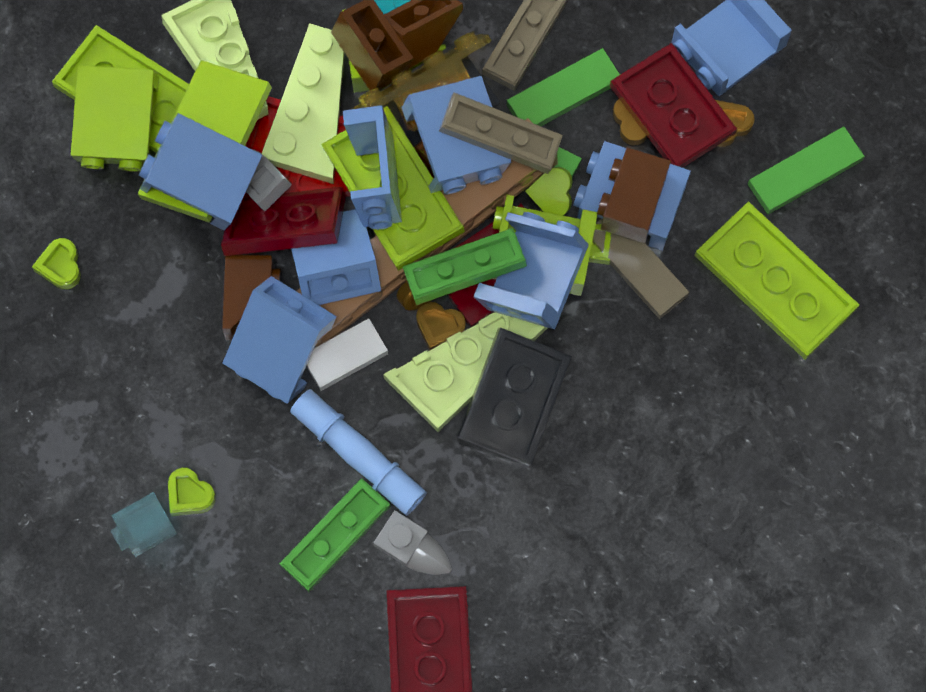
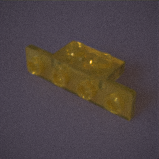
M474 31L459 37L454 41L455 48L445 54L442 50L432 53L422 60L424 66L413 73L410 69L398 73L390 79L392 85L381 92L378 88L364 93L358 98L360 104L352 109L383 106L394 100L406 122L401 107L408 95L470 79L461 59L490 43L489 35H475ZM415 120L406 122L410 131L418 130Z

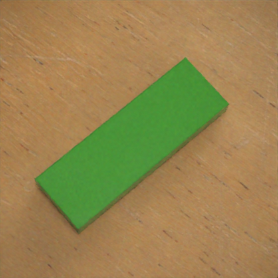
M602 48L507 99L506 105L513 116L523 120L529 118L533 124L543 126L611 89L610 81L620 74Z
M843 126L751 178L748 186L769 215L862 162L865 156Z
M511 228L403 266V270L416 305L524 268L527 264L514 229Z
M361 478L279 563L280 566L306 591L310 592L390 509V503Z

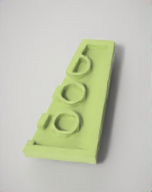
M191 0L161 15L163 25L195 71L200 60L258 78L231 0ZM266 102L258 119L269 114Z
M309 23L262 155L275 167L334 184V166L321 144L337 135L345 53L331 34L332 30Z
M494 312L479 320V323L462 333L454 334L441 345L428 352L426 350L413 357L412 361L398 369L394 368L386 372L383 376L439 432L471 401L498 328L501 327L533 341L548 328Z

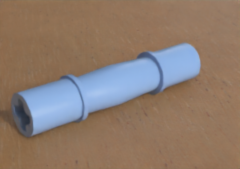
M307 390L294 403L290 413L312 431L320 442L325 441L347 464L373 483L372 488L375 491H379L406 516L409 515L421 503L427 492L399 468L397 462L391 463L368 439L343 420L344 415L337 413L313 390Z

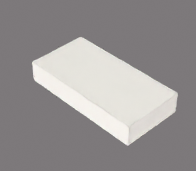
M368 318L315 347L306 367L320 391L388 355V350Z

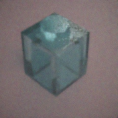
M154 492L111 515L117 527L110 531L122 551L129 547L134 557L177 535Z

